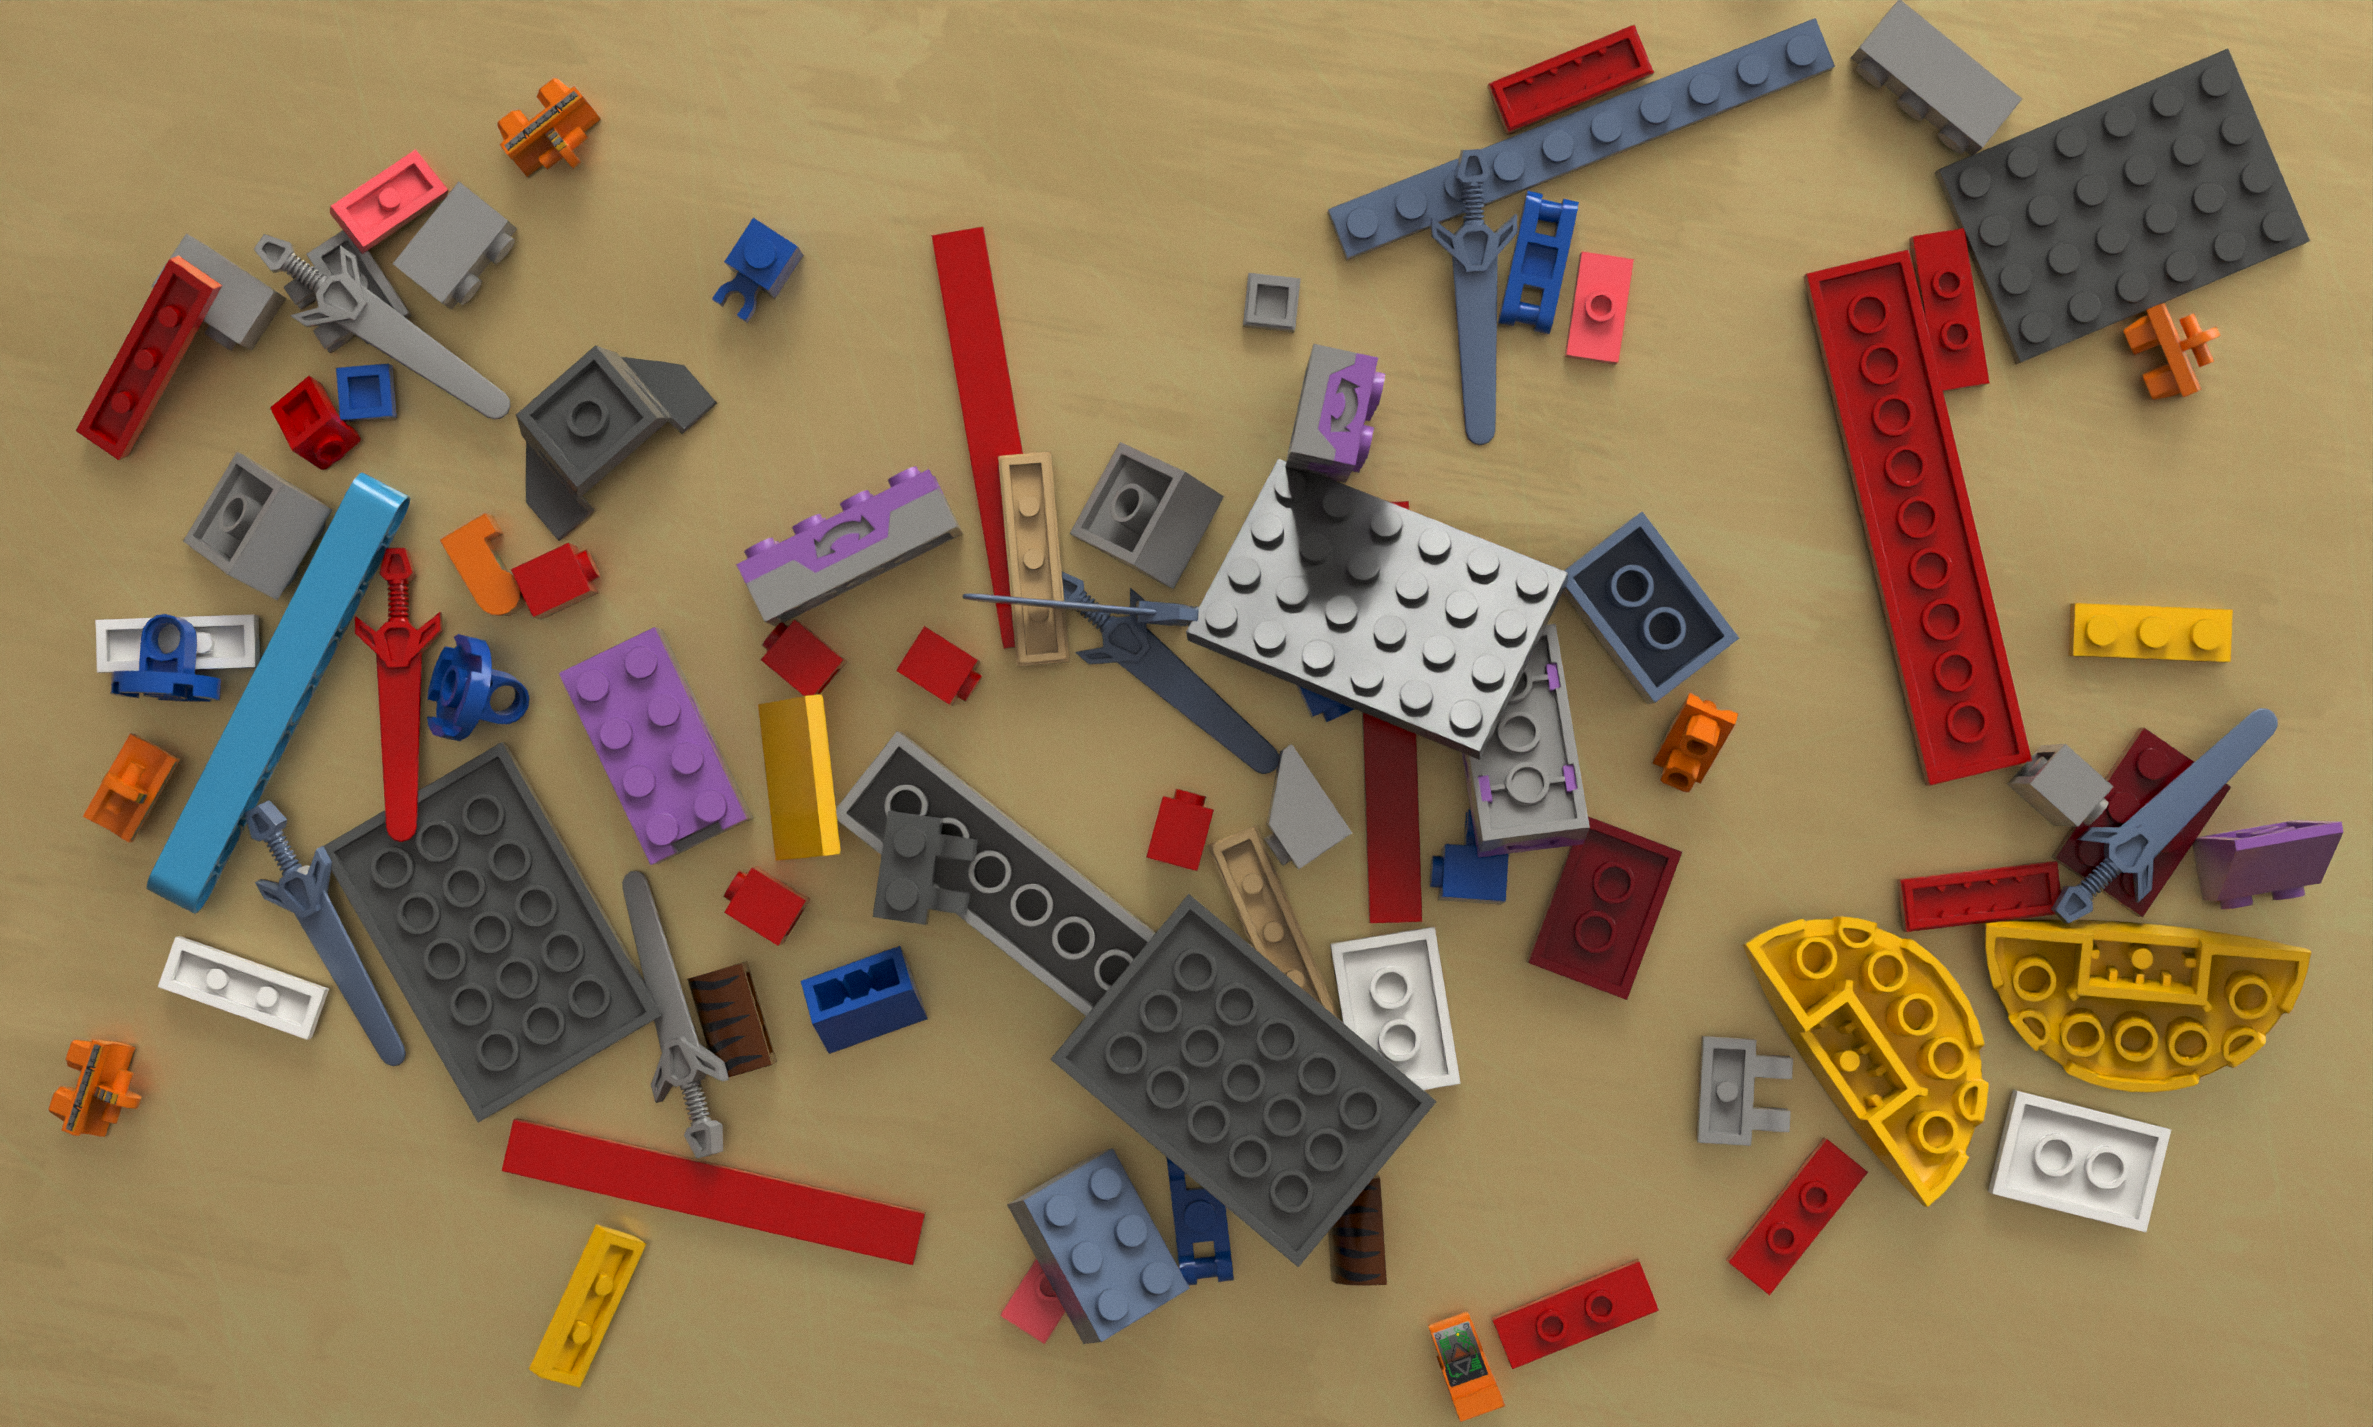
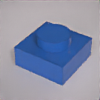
M388 363L336 368L339 413L342 421L353 422L397 418L392 365Z

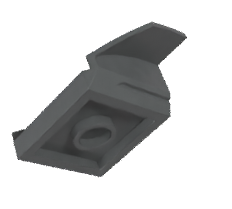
M595 345L516 414L521 435L526 440V503L556 539L560 541L594 511L593 507L583 497L586 492L665 423L669 421L683 434L713 408L717 402L685 365L621 357L617 352Z

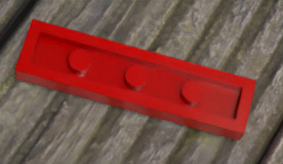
M179 255L170 258L80 421L76 432L117 460L128 457L223 285Z

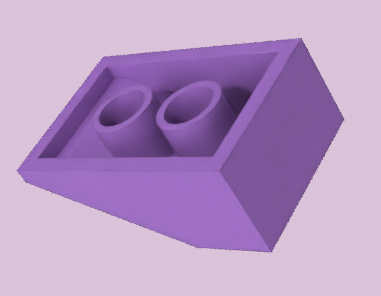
M2292 820L2197 837L2192 845L2202 900L2220 901L2221 909H2233L2253 905L2252 895L2268 892L2272 893L2273 900L2305 896L2304 886L2320 884L2343 835L2342 821Z

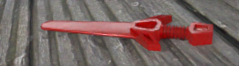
M386 548L379 575L390 586L387 588V591H390L388 592V601L390 602L388 603V607H390L388 608V612H390L388 617L391 618L376 632L355 616V634L376 653L386 829L388 835L394 841L404 842L410 840L415 835L417 828L422 654L443 632L441 612L418 630L409 623V618H407L409 617V613H407L409 612V608H407L409 606V598L407 597L409 592H406L409 591V587L406 586H409V583L417 577L414 565L406 548Z

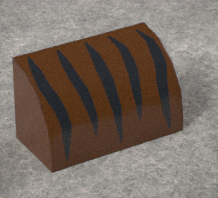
M748 961L687 979L707 1048L725 1062L729 1077L764 1068L777 1062Z
M1378 1173L1328 1231L1331 1281L1336 1284L1387 1285L1381 1182Z

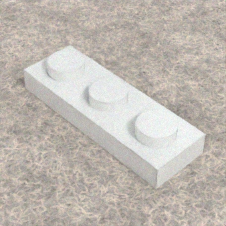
M259 615L180 617L190 622L196 631L197 651L195 670L256 668L259 664ZM151 618L95 620L97 673L139 671L141 635L144 626ZM172 624L164 627L159 633L158 644L161 651L165 654L173 652L179 645L180 632Z
M182 936L175 937L158 984L159 988L307 1040L313 1036L329 988Z

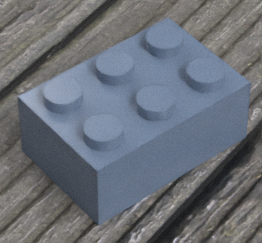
M1643 512L1635 515L1563 570L1568 572V583L1562 594L1647 704L1656 703L1739 639L1738 635Z
M1113 1148L1092 1154L1007 1204L1083 1344L1098 1343L1106 1340L1190 1289Z

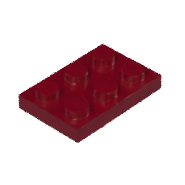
M2139 728L2105 777L2113 786L2104 797L2109 802L2107 808L2090 825L2086 826L2082 822L2078 827H2071L2051 858L2084 880L2105 859L2104 843L2077 839L2089 827H2121L2191 766L2194 761L2146 728ZM2225 784L2154 858L2152 890L2143 899L2135 902L2132 873L2116 875L2117 877L2115 879L2112 878L2113 881L2111 883L2108 882L2109 885L2105 886L2104 890L2100 889L2101 892L2137 917H2143L2231 786Z
M1588 816L1590 828L1584 844L1573 845L1568 849L1526 962L1627 1000L1682 851Z

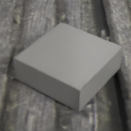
M1248 273L1243 327L1295 333L1301 278Z

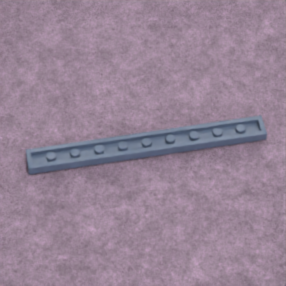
M1816 18L1483 148L1490 176L1481 186L1483 188L1481 194H1484L1481 199H1484V202H1481V204H1484L1485 207L1831 71L1835 65ZM1459 158L1328 209L1327 213L1346 261L1431 228L1430 218L1441 224L1466 214L1463 213V210H1465L1463 208L1465 197H1462L1465 192H1462V189H1465V187H1462V183L1454 177Z

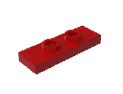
M1634 24L1488 84L1487 88L1505 132L1508 135L1653 76L1654 71Z
M1964 228L1912 236L1909 241L1914 272L1943 392L1989 384Z
M2057 861L1897 879L1903 932L2056 915L2051 908L2061 893Z
M1824 1137L1726 1261L1770 1296L1866 1176L1868 1171Z
M1636 1259L1494 1316L1492 1321L1512 1369H1515L1657 1312L1659 1308L1641 1263Z

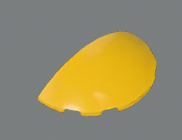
M1836 916L1832 919L1795 920L1769 929L1743 944L1751 967L1769 1003L1816 1079L1880 1161L1924 1207L1930 1206L1948 1189L1967 1163L1969 1157L1966 1154V1150L1971 1142L1975 1127L1984 1121L1988 1098V1082L1982 1079L1979 1052L1984 1047V1039L1971 1004L1957 981L1929 951L1914 940L1901 939L1890 932L1878 928V923L1859 918Z
M2021 920L1985 923V951L1991 982L2008 1012L2011 1024L2021 1037L2036 1052L2041 1050L2052 1060L2061 1064L2068 1074L2091 1084L2128 1092H2162L2195 1086L2199 1084L2201 1077L2225 1066L2235 1068L2250 1058L2265 1045L2266 1034L2278 1022L2282 1014H2289L2292 1011L2302 990L2311 956V951L2306 948L2252 937L2176 926L2099 920H2074L2069 924L2063 923L2061 920Z

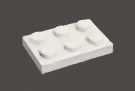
M1435 927L1330 943L1343 1023L1423 1090L1461 1084Z
M2013 1090L1988 1192L2147 1232L2171 1129Z

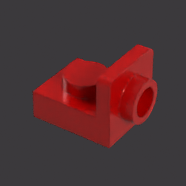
M310 375L270 407L291 450L320 470H325L340 460L361 441L357 430L340 419L323 385Z

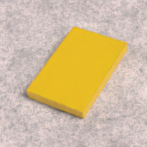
M822 694L758 704L775 860L840 854V840Z

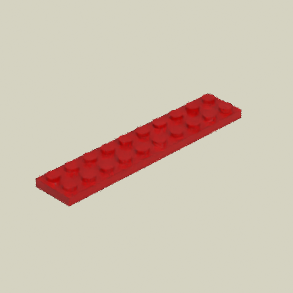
M1909 249L1806 273L1803 276L1925 784L1930 786L2031 762V753Z

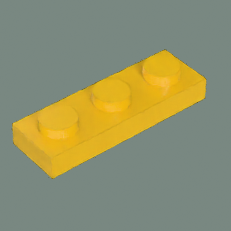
M2073 603L2070 604L2068 656L2231 662L2233 610Z
M595 1225L529 1367L530 1371L539 1378L580 1388L646 1246L645 1242L634 1235Z

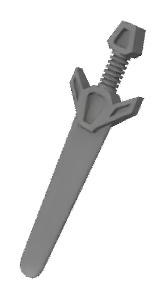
M264 234L254 248L255 252L273 273L287 272V275H291L293 279L296 278V281H300L302 285L305 284L306 288L309 287V290H314L313 292L316 294L318 308L290 315L306 327L337 323L484 416L496 420L508 414L511 407L510 399L502 390L362 285L357 257L342 246H340L342 274L323 276L322 272L319 273V270H314L315 267H310L309 263H306L304 260L301 261V258L297 257L290 242Z
M630 871L625 875L622 882L623 893L644 981L662 1013V1016L654 1020L662 1052L651 1083L656 1103L663 1102L672 1086H680L681 1090H684L682 1092V1095H685L683 1099L687 1100L685 1102V1105H688L686 1110L690 1111L687 1113L691 1115L689 1120H692L690 1123L691 1127H688L684 1134L685 1139L697 1159L723 1152V1124L717 1120L712 1121L711 1117L707 1116L710 1113L706 1112L708 1110V1107H705L707 1102L703 1101L705 1100V1097H702L704 1092L700 1091L703 1088L699 1086L701 1085L700 1080L705 1079L706 1074L720 1081L729 1080L726 1065L723 1060L698 1041L648 881L644 874L639 871Z

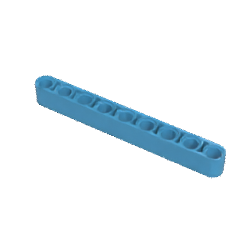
M363 472L354 479L149 876L147 890L194 914L198 913L204 906L247 825L245 812L256 807L376 574L384 558L386 548H389L407 513L411 499L410 496Z

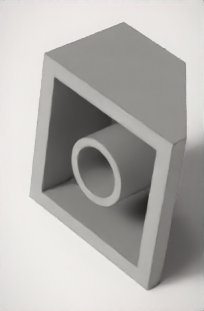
M1120 442L1070 534L1132 569L1174 589L1224 496L1187 472Z
M236 452L183 542L227 575L278 600L285 587L289 586L295 579L298 566L311 544L321 536L325 528L326 519L332 509L247 456Z
M1291 744L1282 749L1279 754L1266 823L1272 834L1264 838V840L1283 866L1292 861L1295 867L1300 869L1352 834V832L1294 746Z

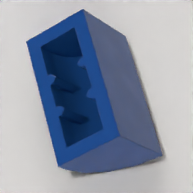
M901 946L801 981L812 1025L829 1054L928 1019L917 984Z

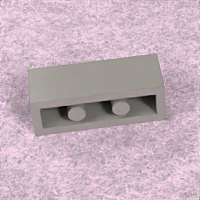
M1898 0L1851 56V59L1859 64L1856 67L1857 72L1867 82L1878 88H1881L1882 85L1886 86L1899 97L1897 104L1905 113L1918 121H1922L1923 118L1928 120L1940 130L1938 133L1939 139L1947 147L1959 154H1963L1966 151L1972 156L1981 150L2022 100L2020 96L1902 0Z

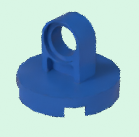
M161 614L148 620L143 628L140 643L139 671L112 672L110 694L139 698V693H143L145 697L158 698V700L219 701L221 679L195 675L197 635L193 625L184 618ZM173 624L180 632V642L173 652L165 654L161 651L158 644L159 633L167 625Z
M461 634L454 636L457 646L455 648L447 646L443 648L433 669L428 689L427 700L437 702V718L427 716L428 726L432 734L460 742L470 735L479 719L497 724H510L518 721L525 714L529 706L530 698L527 689L513 675L492 669L491 653L485 640ZM512 686L515 691L513 703L507 709L501 711L491 709L490 697L498 687Z

